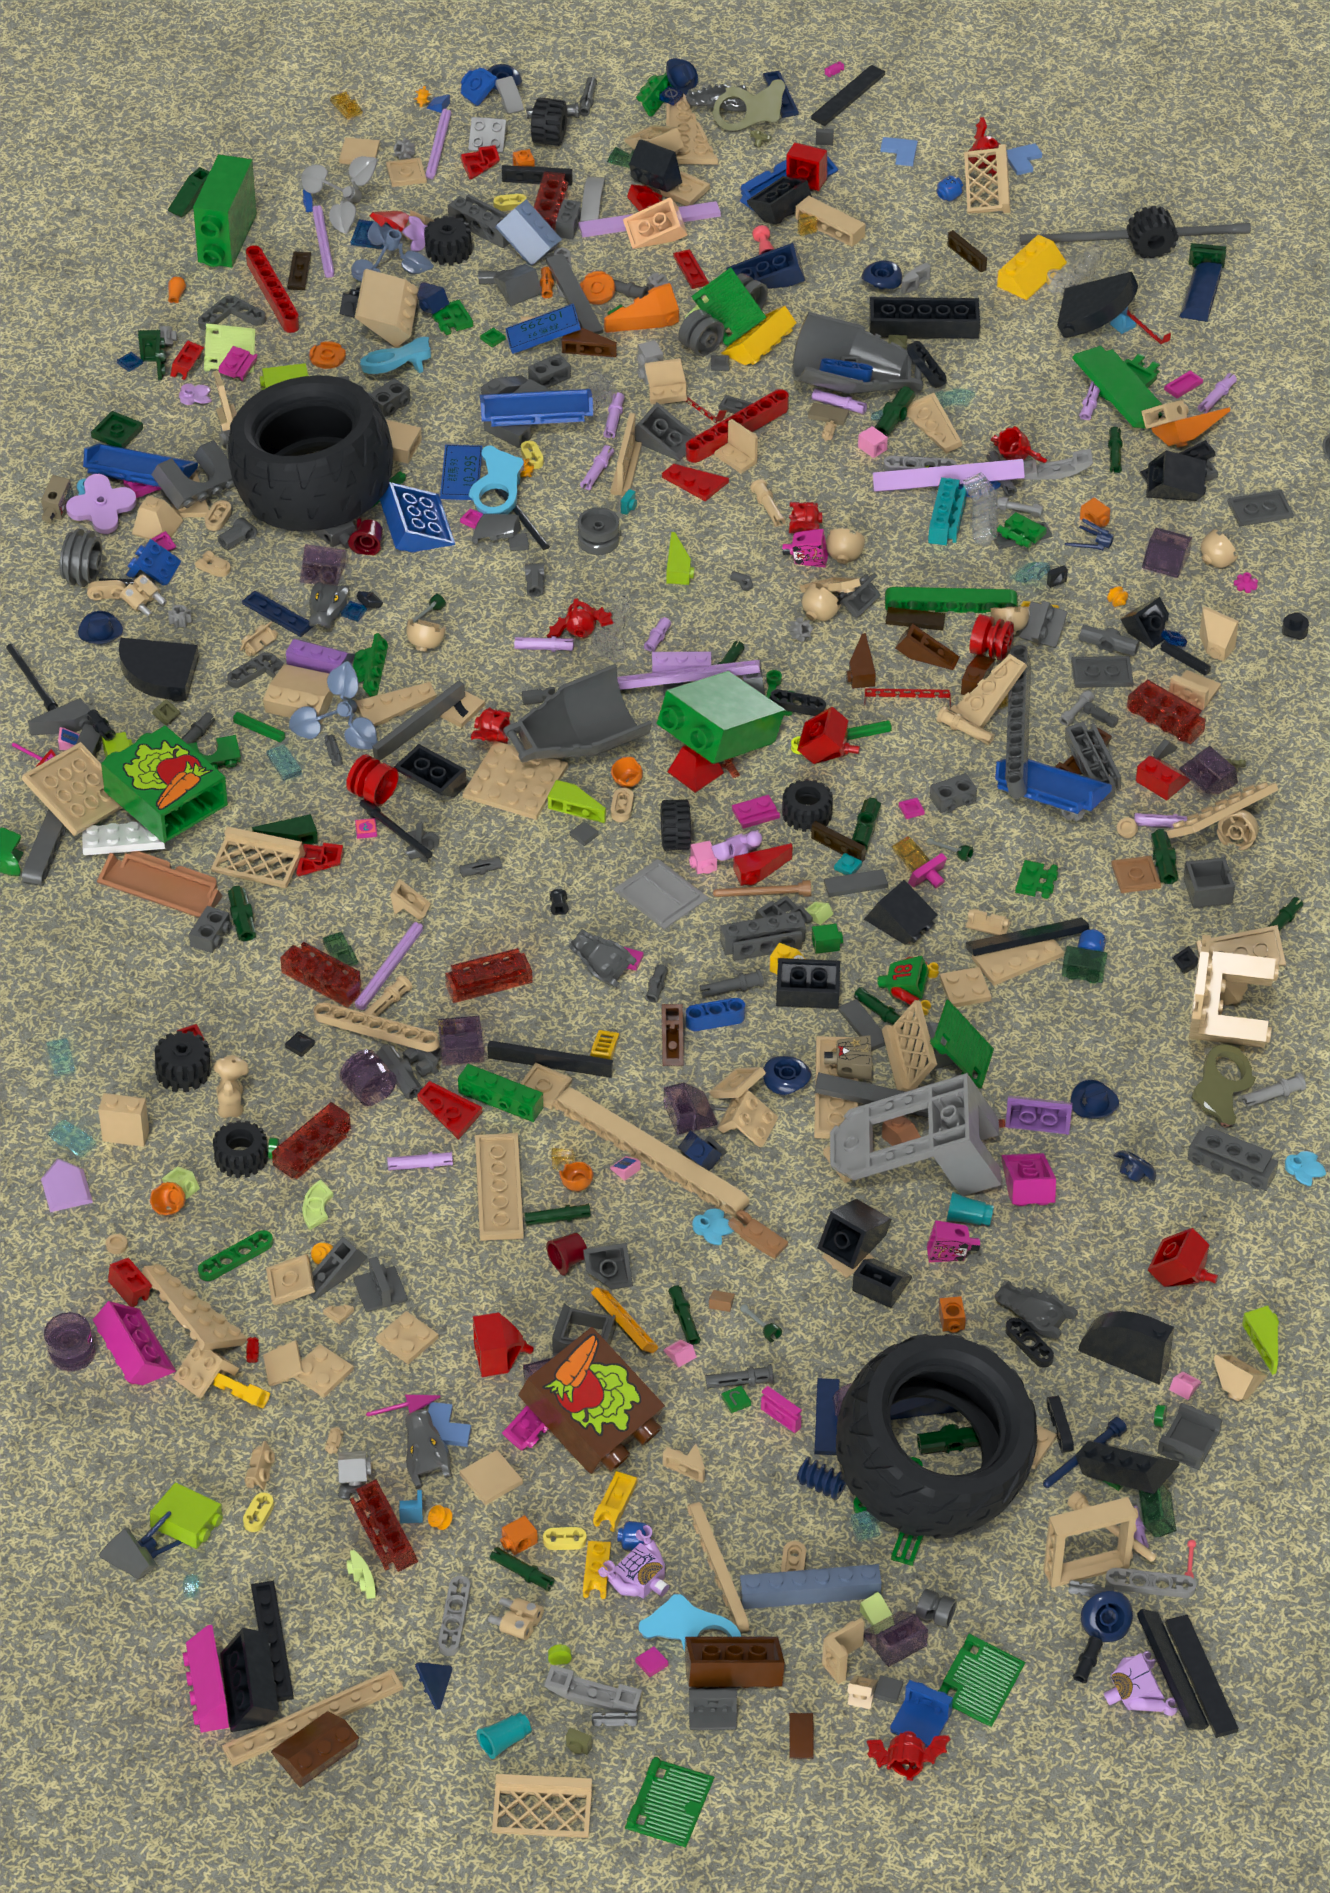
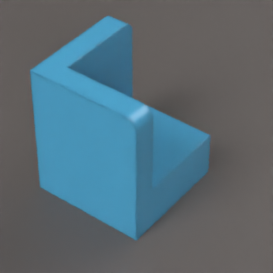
M1128 307L1110 321V325L1121 334L1136 327V323L1127 316Z
M417 1490V1500L399 1501L400 1524L423 1523L422 1490Z

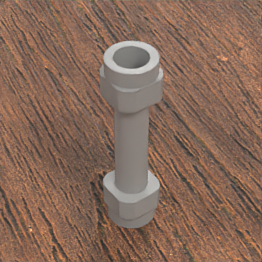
M999 497L996 508L1006 511L1007 508L1031 513L1033 517H1041L1043 513V506H1040V504L1034 503L1033 506L1008 501L1009 498Z
M1089 690L1083 692L1079 696V701L1069 711H1064L1061 714L1059 722L1065 726L1071 725L1074 721V716L1087 702L1092 703L1094 694Z

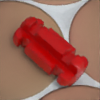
M249 1337L246 1346V1361L248 1363H257L259 1339L257 1337Z

